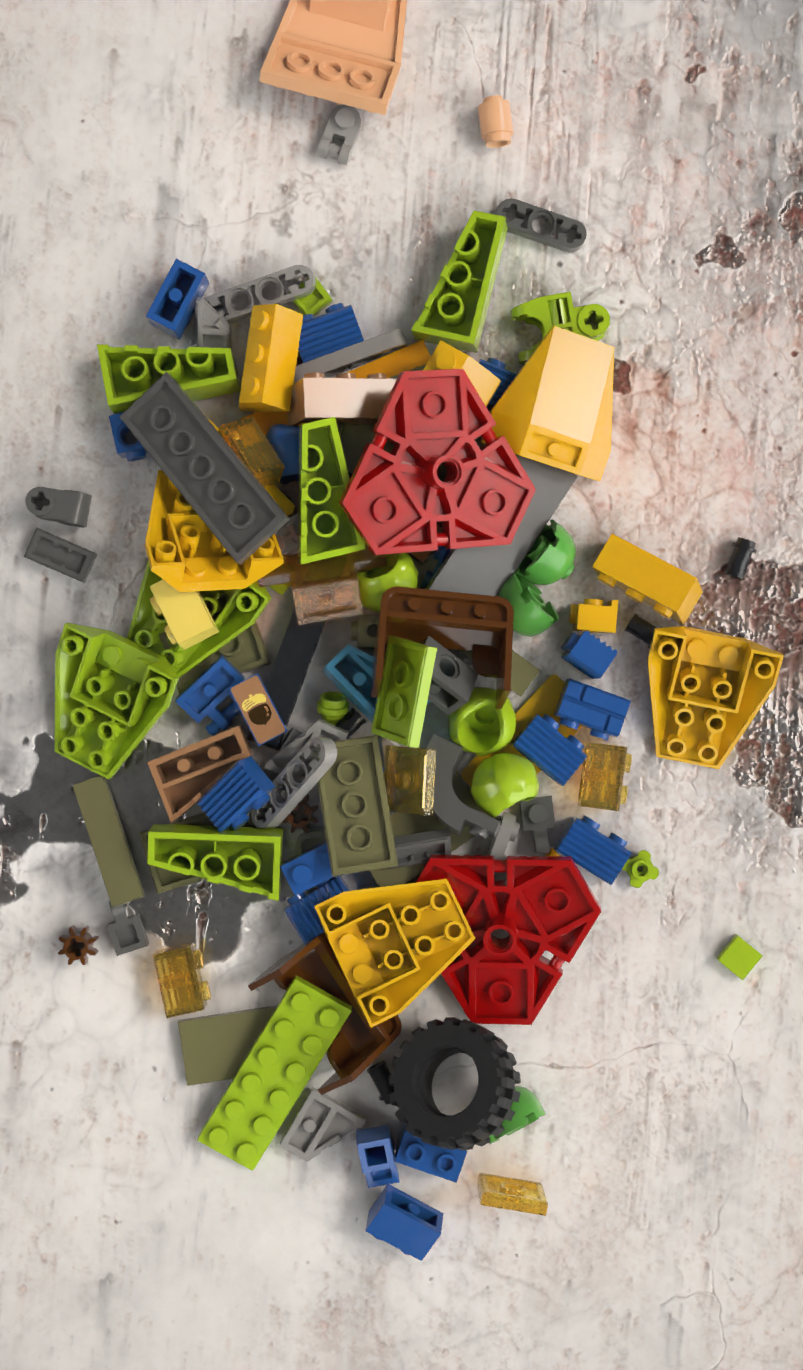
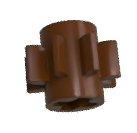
M306 795L303 801H300L294 808V810H297L300 806L305 807L304 813L309 816L308 819L303 818L300 822H297L295 820L296 815L291 811L282 821V823L289 821L292 825L291 833H294L297 827H302L303 831L308 833L309 827L307 824L309 821L312 823L319 822L313 816V812L319 808V805L311 807L308 804L309 795Z
M72 925L69 927L70 937L67 935L59 937V940L64 945L58 954H65L69 958L68 965H71L78 959H80L82 965H86L88 963L87 953L95 956L99 952L93 947L94 942L99 936L92 937L88 933V925L82 931H77L76 926ZM75 941H83L85 947L83 949H74L73 943Z

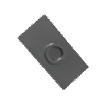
M36 527L24 557L85 583L97 553Z
M448 828L394 837L398 861L397 867L427 863L431 855H451V836Z

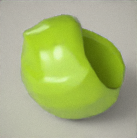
M407 553L374 555L367 568L355 572L353 576L352 586L357 605L379 613L381 598L387 589L396 586L417 588L418 571L412 558Z
M474 687L469 701L448 715V732L452 741L463 747V751L474 753L478 756H486L503 749L513 738L516 728V715L509 698H507L502 709H495L496 690L486 687Z
M498 753L490 758L483 759L476 768L470 792L476 805L488 816L495 818L503 810L519 801L534 799L538 795L539 782L535 767L528 759L517 754Z

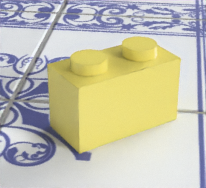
M164 580L149 586L154 595L149 598L158 616L164 615L168 625L164 626V630L172 644L178 643L185 650L219 632L199 591L179 592Z

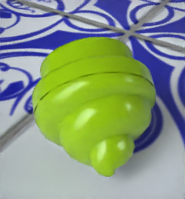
M328 691L320 695L316 708L325 721L335 725L348 712L349 703L346 701V696L343 693Z

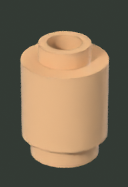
M500 95L484 98L483 103L478 106L482 140H485L486 147L499 148L509 145L513 135L510 102L503 100Z

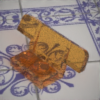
M366 544V549L302 565L298 564V554L283 556V564L259 579L258 584L259 587L291 582L298 625L361 615L363 610L356 571L387 566L385 554L372 555Z

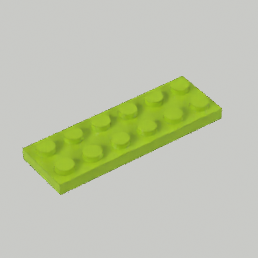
M295 975L198 1134L197 1141L253 1171L352 1011V1006Z

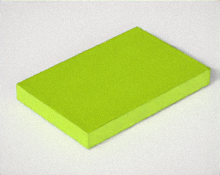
M389 636L383 665L382 682L377 697L371 730L372 734L408 747L419 748L436 658V647L400 637Z

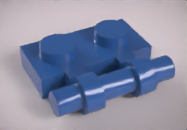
M221 655L175 698V702L197 723L208 715L212 721L205 729L214 736L221 729L226 730L232 724L231 720L240 713L229 688L245 680V677ZM229 696L233 702L223 711L219 710L216 706Z

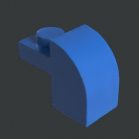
M389 1124L356 1130L357 1149L362 1173H365L368 1188L399 1183L397 1163L395 1162L393 1139Z

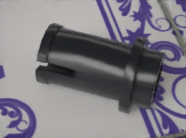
M738 537L736 543H732L734 549L724 574L744 580L752 553L756 554L757 552L754 549L756 543Z
M635 613L624 631L647 643L650 649L654 629L657 627Z
M352 707L335 726L349 732L347 740L367 721Z
M383 1060L368 1068L367 1072L380 1093L379 1100H383L388 1105L391 1104L389 1095L394 1093V1087L388 1085L389 1075L392 1074L386 1065V1061Z

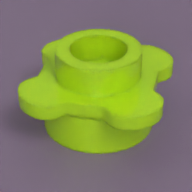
M641 850L638 852V855L632 856L622 868L630 877V885L635 888H640L643 882L649 879L655 880L659 876V869L653 866L650 860L651 854L646 850ZM639 866L643 867L642 872H638L637 868Z

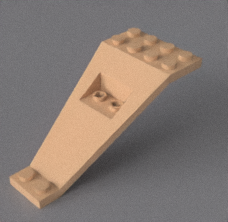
M290 0L260 70L259 82L303 93L307 96L333 101L337 104L356 107L371 113L385 115L400 74L407 0Z

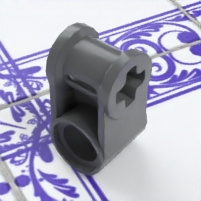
M35 487L27 493L25 501L28 510L37 518L86 528L92 495L73 490ZM45 496L50 503L49 506H43L41 511L36 502L42 501Z

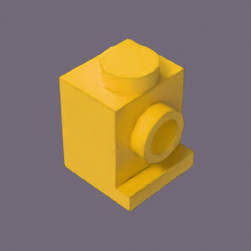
M584 599V604H570L569 623L574 624L573 631L605 634L616 633L618 600L608 601L607 606H603V600Z

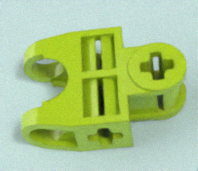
M571 292L538 297L520 304L510 311L512 321H525L526 324L529 323L537 326L542 333V340L552 326H556L600 341L610 325L608 311L599 304L573 307ZM589 318H593L594 323H599L596 330H592V326L587 324ZM541 341L533 345L532 349L518 353L519 364L525 365Z

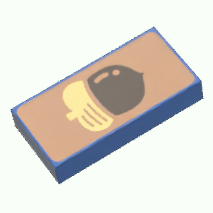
M259 673L229 688L258 746L288 731Z

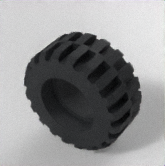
M446 1017L444 1022L438 1019L427 1022L428 1029L419 1026L412 1031L414 1038L411 1041L404 1039L399 1046L403 1050L400 1057L394 1056L391 1064L396 1068L394 1075H389L388 1085L394 1087V1093H390L389 1097L391 1105L399 1107V1110L395 1113L399 1122L407 1124L406 1130L412 1136L421 1138L422 1142L445 1149L465 1151L472 1150L474 1145L484 1146L490 1143V1135L499 1136L505 1130L502 1125L504 1119L512 1120L515 1114L514 1111L510 1110L513 1101L519 1103L520 1092L515 1091V1084L521 1083L520 1072L513 1069L517 1061L514 1055L507 1051L508 1045L501 1038L495 1036L492 1031L466 1019L459 1020L455 1017ZM457 1053H464L470 1056L476 1065L478 1072L477 1091L471 1103L463 1111L452 1116L445 1115L438 1110L433 1100V1077L445 1059Z

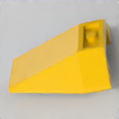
M552 326L492 408L490 414L496 422L492 429L496 436L504 435L514 454L601 481L611 452L614 347Z
M158 470L144 545L152 572L179 592L245 589L283 564L284 559L275 534L242 564L236 563L162 470Z
M686 626L655 628L647 663L656 757L720 769L776 686L784 655L746 638Z
M447 879L345 891L314 906L328 942L370 1028L400 1014L475 940L473 932Z

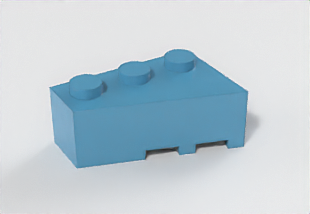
M348 644L324 667L322 672L373 723L377 697H371L374 657Z

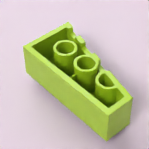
M475 210L472 212L454 247L447 265L445 264L440 274L437 285L432 294L429 295L424 304L425 308L411 329L415 340L420 341L423 339L424 342L437 345L442 340L456 349L473 353L478 352L508 230L506 217Z
M97 344L107 402L113 414L125 412L165 372L172 375L193 402L241 391L237 365L231 348L188 347L187 349H171L170 346L139 348L138 345L110 347L107 344Z
M335 417L299 426L298 564L301 565L366 549L364 541L339 504L350 479Z
M153 824L148 831L147 864L188 876L194 875L207 879L208 882L226 884L239 888L240 891L251 894L254 892L268 896L267 898L279 901L282 882V869L280 866L282 864L283 828L260 829L258 827H240L235 831L233 828L220 832L216 826Z

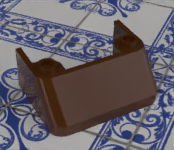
M399 586L387 589L383 593L380 602L374 648L371 697H378L389 636L400 637L418 643L427 636H430L446 649L472 651L471 662L473 669L481 676L497 678L495 709H502L511 691L514 610L511 603L505 598L498 596Z
M324 932L278 960L248 985L249 989L253 991L274 979L280 988L287 990L295 975L352 1006L351 1013L327 1050V1058L336 1072L318 1089L321 1095L354 1081L400 1035L402 1029L401 1020L398 1015L370 1028Z

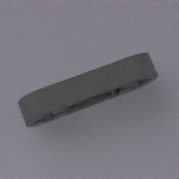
M513 198L501 202L497 209L496 215L504 217L506 215L502 212L508 213L510 208L515 209V215L522 219L525 218L526 213L530 214L526 228L521 227L523 224L521 219L514 218L512 222L506 221L507 232L568 253L578 251L585 242L587 236L586 228L578 220ZM537 218H545L550 224V230L547 233L539 234L533 230L532 222ZM556 223L561 224L560 232L569 233L570 229H574L576 231L575 236L580 238V240L574 239L573 243H568L566 241L567 236L561 233L557 234L556 239L552 238Z

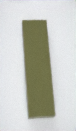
M99 775L73 785L112 907L115 908L145 897L107 779Z

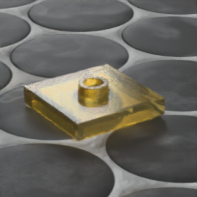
M386 745L384 780L389 811L433 815L436 749Z
M486 1173L479 1174L477 1187L481 1205L546 1216L548 1203L541 1183Z

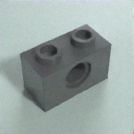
M427 636L420 643L437 648L428 700L450 715L469 701L479 674L433 638Z

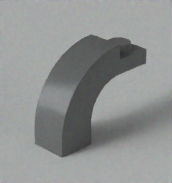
M433 734L425 751L421 769L423 790L430 810L445 828H448L450 832L459 837L464 827L467 826L470 827L468 832L478 838L486 840L487 836L495 839L500 829V821L468 807L459 800L453 790V777L464 755L463 747Z

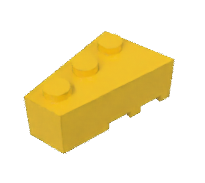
M613 533L592 566L598 574L597 580L611 588H614L615 585L626 591L624 594L638 603H642V601L647 603L660 615L672 618L682 625L685 624L703 593L695 576Z

